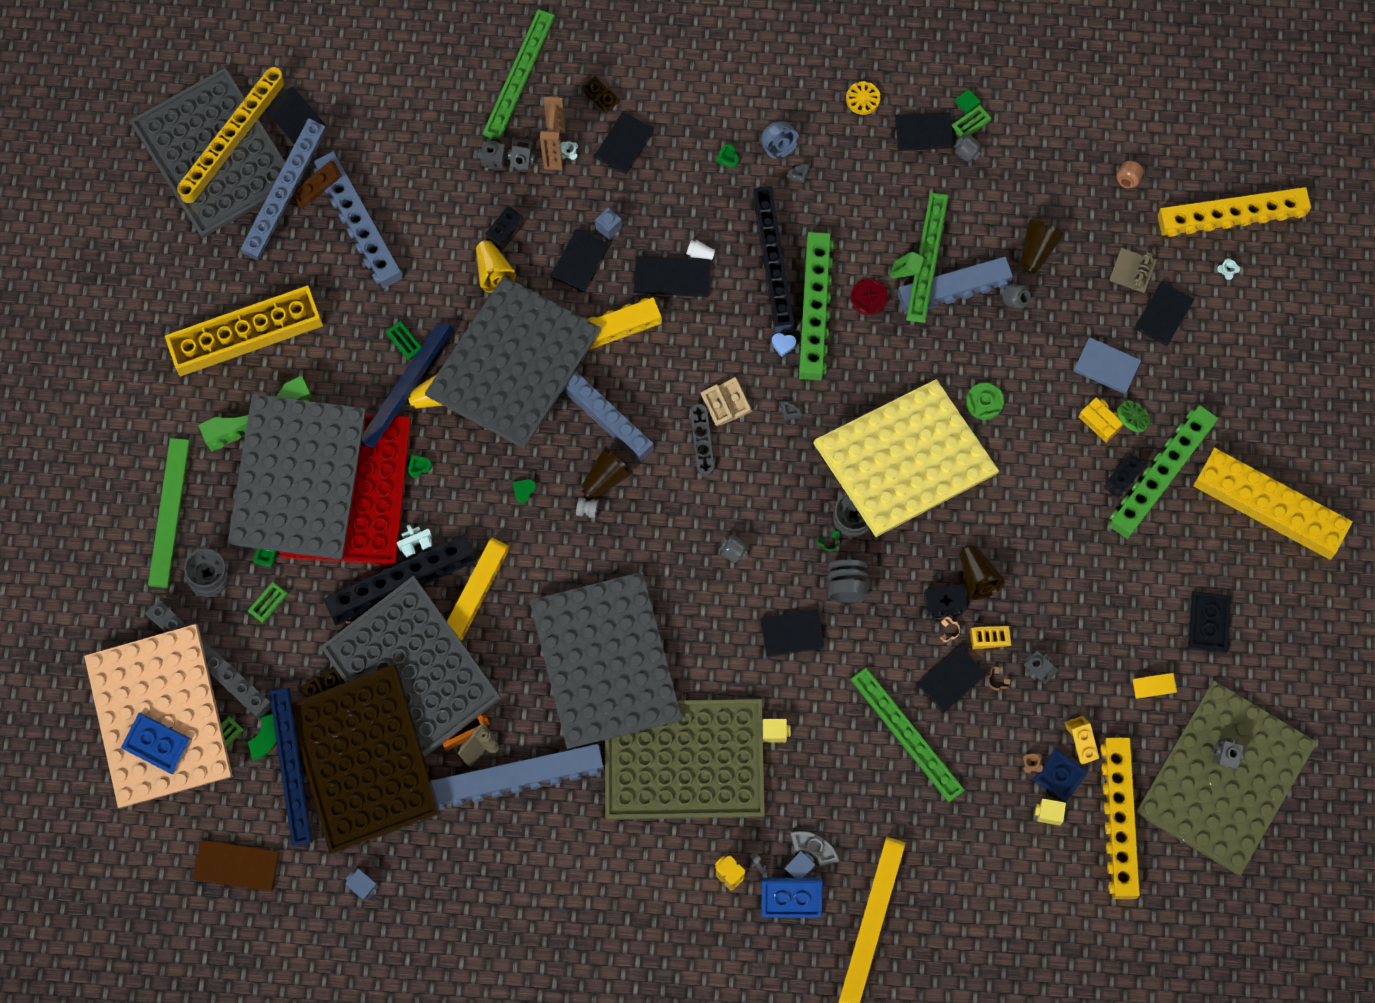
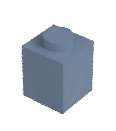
M607 208L595 220L596 229L610 240L622 228V220L612 210Z
M800 851L784 868V872L790 878H806L815 868L813 863L815 860L807 852L803 854Z
M359 869L356 872L352 871L346 878L347 882L345 885L364 902L378 888V885Z

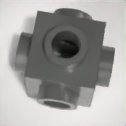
M515 140L512 149H509L508 160H511L510 167H515L517 170H528L530 165L534 164L533 142Z
M496 141L483 142L482 148L478 149V159L481 161V166L488 169H503L506 155L505 144H499Z
M1038 651L1032 653L1024 664L1029 669L1026 673L1034 680L1038 678L1044 684L1057 673L1058 669L1051 664L1053 659L1046 653L1042 655Z
M1226 738L1225 741L1218 740L1213 749V763L1238 769L1239 763L1244 757V746L1238 745V740Z

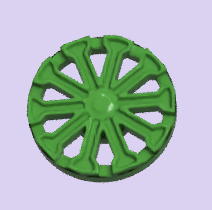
M1129 400L1124 401L1117 409L1120 421L1132 431L1144 432L1149 427L1151 421L1150 417H1148L1149 414L1145 409L1141 408L1140 404Z

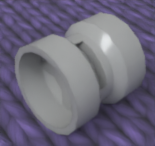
M579 497L576 516L582 517L586 514L589 518L595 519L598 500L592 499L587 502L585 498Z

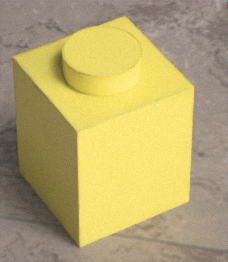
M763 719V742H786L787 737H790V725H787V720Z
M1042 799L1040 804H1036L1035 815L1038 816L1037 822L1061 826L1064 820L1066 803Z

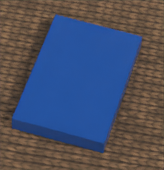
M139 712L121 748L174 775L192 739Z
M762 878L761 917L822 918V878Z

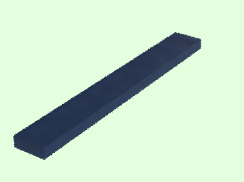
M437 323L363 432L361 445L372 448L376 446L454 330L451 325Z
M287 687L269 691L291 844L292 847L311 844L313 840L290 688Z

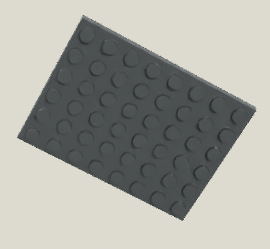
M226 68L219 70L129 120L201 238L264 204L285 164L283 157L260 121L257 120L197 199L192 203H185L181 199L177 190L179 183L245 99ZM241 119L239 123L244 122L246 119ZM235 133L229 134L228 137L234 136ZM224 147L218 148L217 151L223 150ZM213 161L207 162L206 165H211ZM197 176L195 179L198 180L202 176ZM186 190L184 194L190 193L191 190Z
M503 276L426 390L425 396L525 449L601 332V327Z
M252 394L227 544L343 560L366 409Z
M643 572L529 600L567 750L682 721Z
M414 576L321 646L345 683L388 666L397 665L424 758L502 699Z

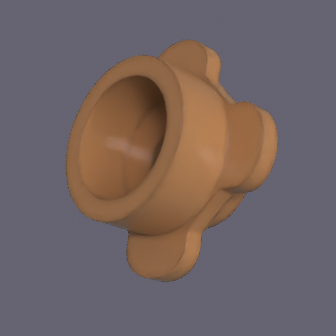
M1039 753L1024 755V771L1026 773L1031 771L1041 772L1043 770L1041 765L1042 755Z

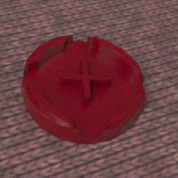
M875 279L861 280L854 285L851 291L852 306L863 315L872 316L880 313L888 301L886 287Z

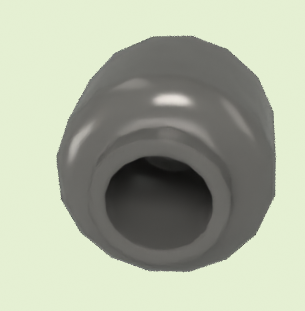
M969 134L961 135L954 144L955 154L965 162H969L972 159L977 160L982 153L980 151L981 143Z
M1009 284L1003 291V301L1008 307L1022 309L1030 301V291L1022 284Z
M733 534L728 537L725 536L719 545L720 555L733 563H737L740 559L744 560L749 551L746 549L747 542Z

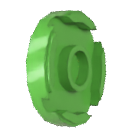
M988 382L974 385L966 398V407L975 418L981 420H990L997 417L1004 405V396L1001 390Z

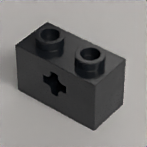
M507 206L485 233L486 240L492 241L498 250L502 252L524 225L523 215Z
M1129 453L1106 481L1104 488L1119 499L1142 472L1145 463L1132 453Z
M964 585L925 589L924 591L927 617L932 616V618L937 619L942 618L946 614L960 616L967 609ZM946 600L949 603L948 606H945V603H942V601Z

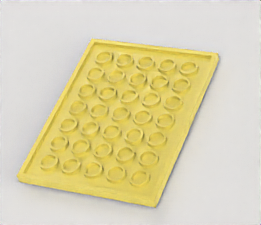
M937 379L815 439L813 442L875 537L995 476L999 472Z

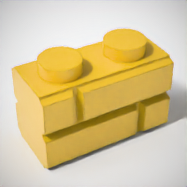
M1096 397L1081 411L1079 418L1107 443L1121 430L1124 424L1120 421L1116 412L1113 413L1108 409L1109 405L1104 400H1099Z
M723 856L716 862V877L721 882H724V885L730 891L734 890L744 880L745 870L739 864L737 865V862L731 856L726 858Z

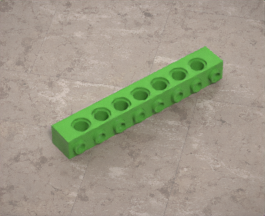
M808 232L799 379L822 380V374H826L827 363H823V356L827 357L828 345H824V339H828L829 328L825 327V321H829L830 310H826V304H830L831 294L827 292V286H831L832 276L828 275V269H832V258H829V251L833 252V240H830L829 233ZM822 252L824 253V255L817 256L815 253ZM821 269L823 272L818 274L814 270ZM819 286L822 290L815 291L813 287ZM819 304L821 305V307L816 309L813 308L812 305ZM817 321L820 325L813 326L811 322ZM817 339L819 343L813 344L810 340ZM815 356L818 360L812 362L809 360V357Z
M1199 405L1196 410L1192 409L1186 417L1188 419L1186 424L1181 423L1175 431L1177 433L1174 439L1170 437L1164 446L1167 448L1164 453L1159 452L1153 460L1156 463L1153 467L1148 466L1143 473L1145 478L1142 482L1138 480L1131 489L1134 492L1131 496L1126 495L1121 502L1123 507L1120 511L1115 510L1109 519L1112 521L1109 527L1127 540L1217 422L1218 418ZM1191 425H1196L1199 431H1194ZM1180 440H1186L1188 445L1181 444ZM1169 454H1175L1177 456V459H1171L1169 457ZM1158 468L1165 469L1167 474H1161ZM1147 483H1153L1156 486V488H1149L1147 486ZM1136 497H1142L1145 503L1137 502ZM1130 511L1131 513H1133L1134 517H1127L1125 515V512Z

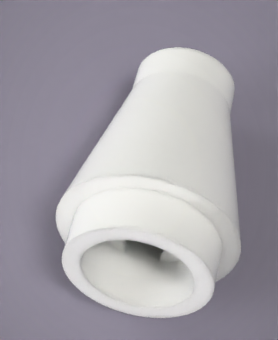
M691 240L686 254L692 258L712 260L715 250L698 240Z

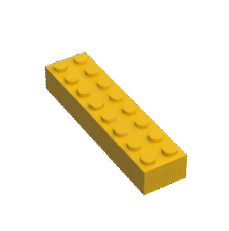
M305 286L165 335V339L175 368L181 377L323 327L309 286Z
M1216 448L1213 449L1193 485L1197 489L1329 560L1336 554L1353 522Z

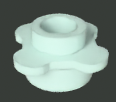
M562 142V158L575 160L577 158V143Z
M1227 258L1222 265L1218 266L1217 271L1225 275L1227 280H1231L1235 273H1239L1240 267L1235 261Z

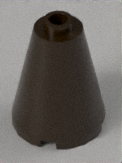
M1030 219L1027 225L1020 263L1023 266L1022 270L1028 273L1037 272L1062 239L1063 232L1052 225H1044L1042 221Z
M607 446L603 448L581 485L584 488L582 492L589 499L591 497L596 499L633 473L631 469L629 471L626 470L628 466L612 451L610 453L607 452L609 450Z
M967 545L963 547L960 552V558L969 597H972L973 600H982L992 596L991 592L995 589L997 592L1000 591L1005 581L977 546Z

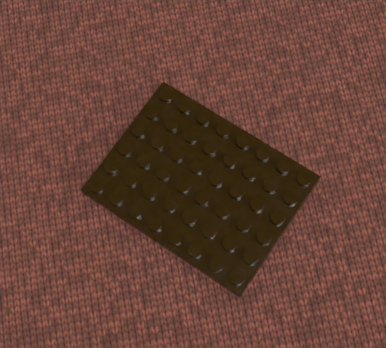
M397 665L388 666L292 703L298 744L329 854H335L441 814Z

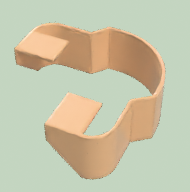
M945 617L941 621V623L945 627L948 625L946 619H948L952 624H956L960 633L959 624L957 622H953L950 617ZM944 634L940 639L946 643L951 639H956L958 635L945 640L948 637Z

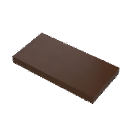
M200 840L193 880L272 892L280 853L278 851Z

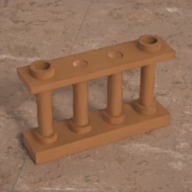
M558 96L544 97L547 131H541L540 133L544 169L563 170L560 133H566L563 98Z

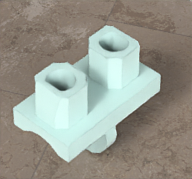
M410 524L406 526L408 531L402 533L403 540L397 542L400 552H403L407 559L416 555L413 548L416 545L420 544L423 551L433 548L429 529L421 532L419 527L412 529Z

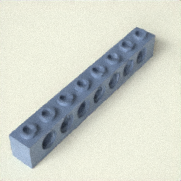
M308 118L241 247L243 254L257 261L260 260L326 132L325 126Z
M334 151L315 160L316 168L313 169L314 173L331 160L335 162L342 175L341 178L325 190V193H330L332 196L330 201L334 209H339L340 213L338 215L342 223H347L349 228L346 230L350 238H355L357 241L355 246L359 254H364L365 259L363 260L368 269L372 268L374 272L372 277L375 283H380L382 288H385L403 279L401 271ZM340 188H341V189H344V190H343L342 192H340V193H337V192H336L337 189H340ZM348 203L352 204L349 208L344 207ZM356 218L361 219V220H360L359 222H357V223H353V222H352V221H353L354 219H356ZM364 233L369 234L368 237H366V238H361V235H362V234H364ZM373 248L378 249L375 253H369ZM379 264H386L384 268H378Z

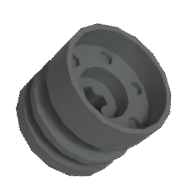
M847 493L842 495L837 500L834 508L833 523L842 535L859 537L870 528ZM850 513L852 515L857 514L856 520L854 518H849Z
M204 548L196 550L186 559L184 572L188 585L194 593L202 597H212L224 590L228 582V573L225 562L219 553Z
M859 560L830 562L828 564V572H830L828 573V579L833 582L828 584V599L843 603L860 602L868 599V583L864 582L868 579V573H866L868 571V564Z

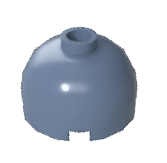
M777 121L767 126L763 131L762 146L768 156L773 159H777L775 156L779 155L785 157L797 147L796 141L797 138L799 139V135L790 124Z

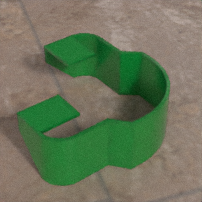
M833 531L831 537L836 539L837 534H839L840 538V532ZM819 537L817 540V544L824 547V550L828 552L835 551L839 547L838 544L834 549H827L823 545L825 539Z

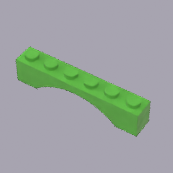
M302 376L285 383L276 395V397L315 402ZM249 415L237 418L214 417L198 425L210 450L221 449L224 445L245 436Z

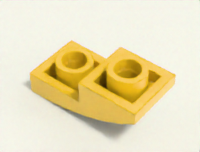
M1174 673L1133 679L1136 699L1177 693Z

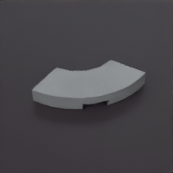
M806 831L790 832L795 853L800 851L807 852L817 860L820 867L839 862L834 848L820 836Z

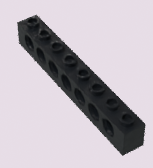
M772 186L753 188L754 208L774 333H791L794 331V320Z
M466 535L456 536L451 541L439 544L427 552H421L416 557L404 560L392 568H386L381 573L366 577L363 581L349 585L337 593H331L323 600L336 626L350 620V618L352 619L365 613L412 576L419 581L421 586H424L476 562L477 559Z

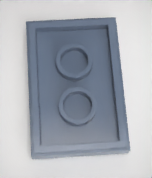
M1089 337L1074 372L1126 395L1141 360Z

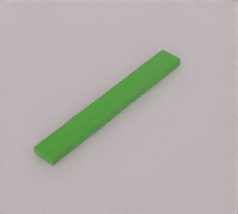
M537 10L483 131V136L501 141L553 24L554 14Z
M930 193L918 254L924 259L920 273L914 275L907 321L926 322L949 195Z
M170 438L148 582L149 587L169 588L190 446L189 440Z
M864 668L851 678V682L947 802H951L964 792V788L870 671Z

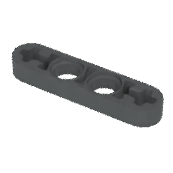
M696 404L691 408L690 413L698 473L703 477H708L714 472L708 412L704 405ZM697 410L703 413L701 414L702 422H698ZM703 427L707 432L705 435L699 436L696 434V429ZM701 445H706L709 451L701 454L698 448ZM706 458L707 466L709 467L708 471H704L701 468L703 467V459Z

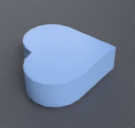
M777 333L772 337V345L782 357L795 348L796 339L792 335L784 336L781 333Z

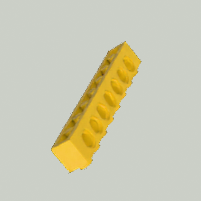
M1304 187L1160 208L1157 216L1162 236L1168 235L1173 237L1185 232L1186 234H1193L1199 230L1212 231L1220 227L1228 229L1234 225L1247 226L1254 222L1262 224L1275 219L1283 221L1289 217L1302 218L1308 214L1311 205L1307 188ZM1285 203L1291 204L1292 208L1287 207ZM1267 206H1272L1274 210L1268 209ZM1249 209H1254L1256 213H1252ZM1230 211H1235L1238 215H1233ZM1212 214H1218L1220 218H1215ZM1195 216H1198V217H1200L1202 220H1201V221H1198V220H1196L1194 217H1195ZM1176 219H1181L1184 223H1178Z
M1106 738L1100 746L1101 756H1104L1102 775H1105L1106 783H1103V795H1106L1107 802H1104V814L1108 815V822H1105V833L1109 834V842H1106V852L1110 854L1107 871L1108 874H1111L1108 890L1109 894H1112V899H1137L1140 895L1130 738ZM1112 755L1120 758L1119 764L1112 762ZM1112 775H1119L1122 782L1115 783ZM1113 795H1121V797L1123 798V802L1117 803L1114 800ZM1115 814H1121L1124 822H1117L1114 817ZM1116 834L1124 835L1125 842H1118ZM1117 854H1124L1126 862H1120L1117 859ZM1124 873L1127 876V882H1121L1118 879V874Z

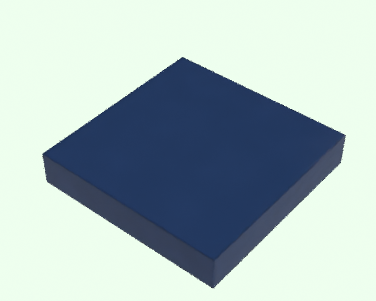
M1055 749L1043 765V770L1038 772L1033 782L1061 802L1066 803L1088 771Z

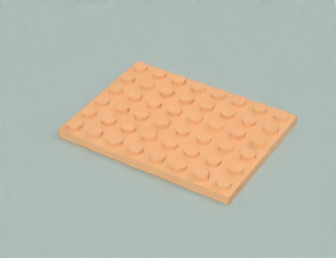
M194 624L84 656L118 808H124L233 777L198 625ZM139 712L192 739L174 775L121 748Z

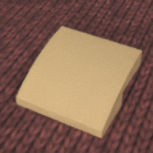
M736 377L701 392L702 398L716 426L738 419L753 411Z

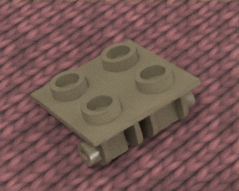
M1121 248L1109 281L1145 293L1157 260L1152 258L1153 255L1146 252L1145 255H1141Z
M482 722L480 726L474 729L469 740L462 744L458 755L471 768L485 749L490 753H496L499 750V745L495 741L493 734Z

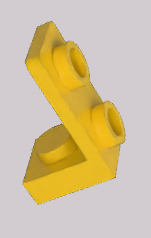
M1084 716L1066 721V729L1073 735L1079 762L1085 764L1099 759L1090 722Z

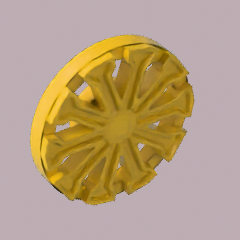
M866 81L855 83L847 91L846 103L854 113L867 115L878 108L880 92L872 83H867Z

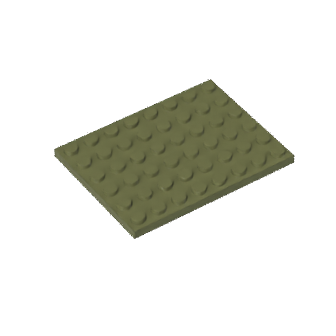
M1213 680L1135 813L1240 876L1317 742ZM1226 738L1238 740L1237 744L1244 746V757L1239 763L1238 769L1213 763V749L1218 740L1225 741Z
M762 699L679 700L677 702L682 721L605 740L606 820L757 818L765 816Z

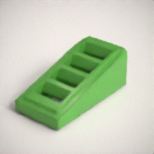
M910 252L895 260L890 277L895 279L920 273L924 258L914 252Z

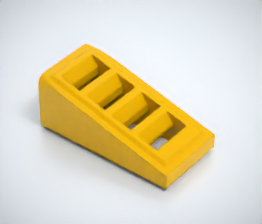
M1009 626L973 627L970 629L972 650L1011 646ZM994 632H996L997 641L995 642L993 639ZM1000 632H1004L1005 641H1001ZM985 633H989L990 642H986ZM978 634H981L982 642H979Z

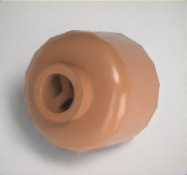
M1126 161L1121 165L1117 173V180L1124 188H1134L1140 183L1144 170L1139 163Z

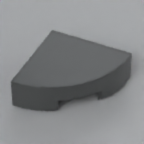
M800 164L790 169L787 178L804 183L810 164Z
M780 401L784 421L802 418L803 415L799 408L790 402Z
M757 852L749 856V860L761 875L767 871L766 865L763 864Z

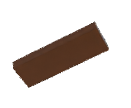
M330 160L296 188L293 196L299 208L307 206L342 177L334 161Z

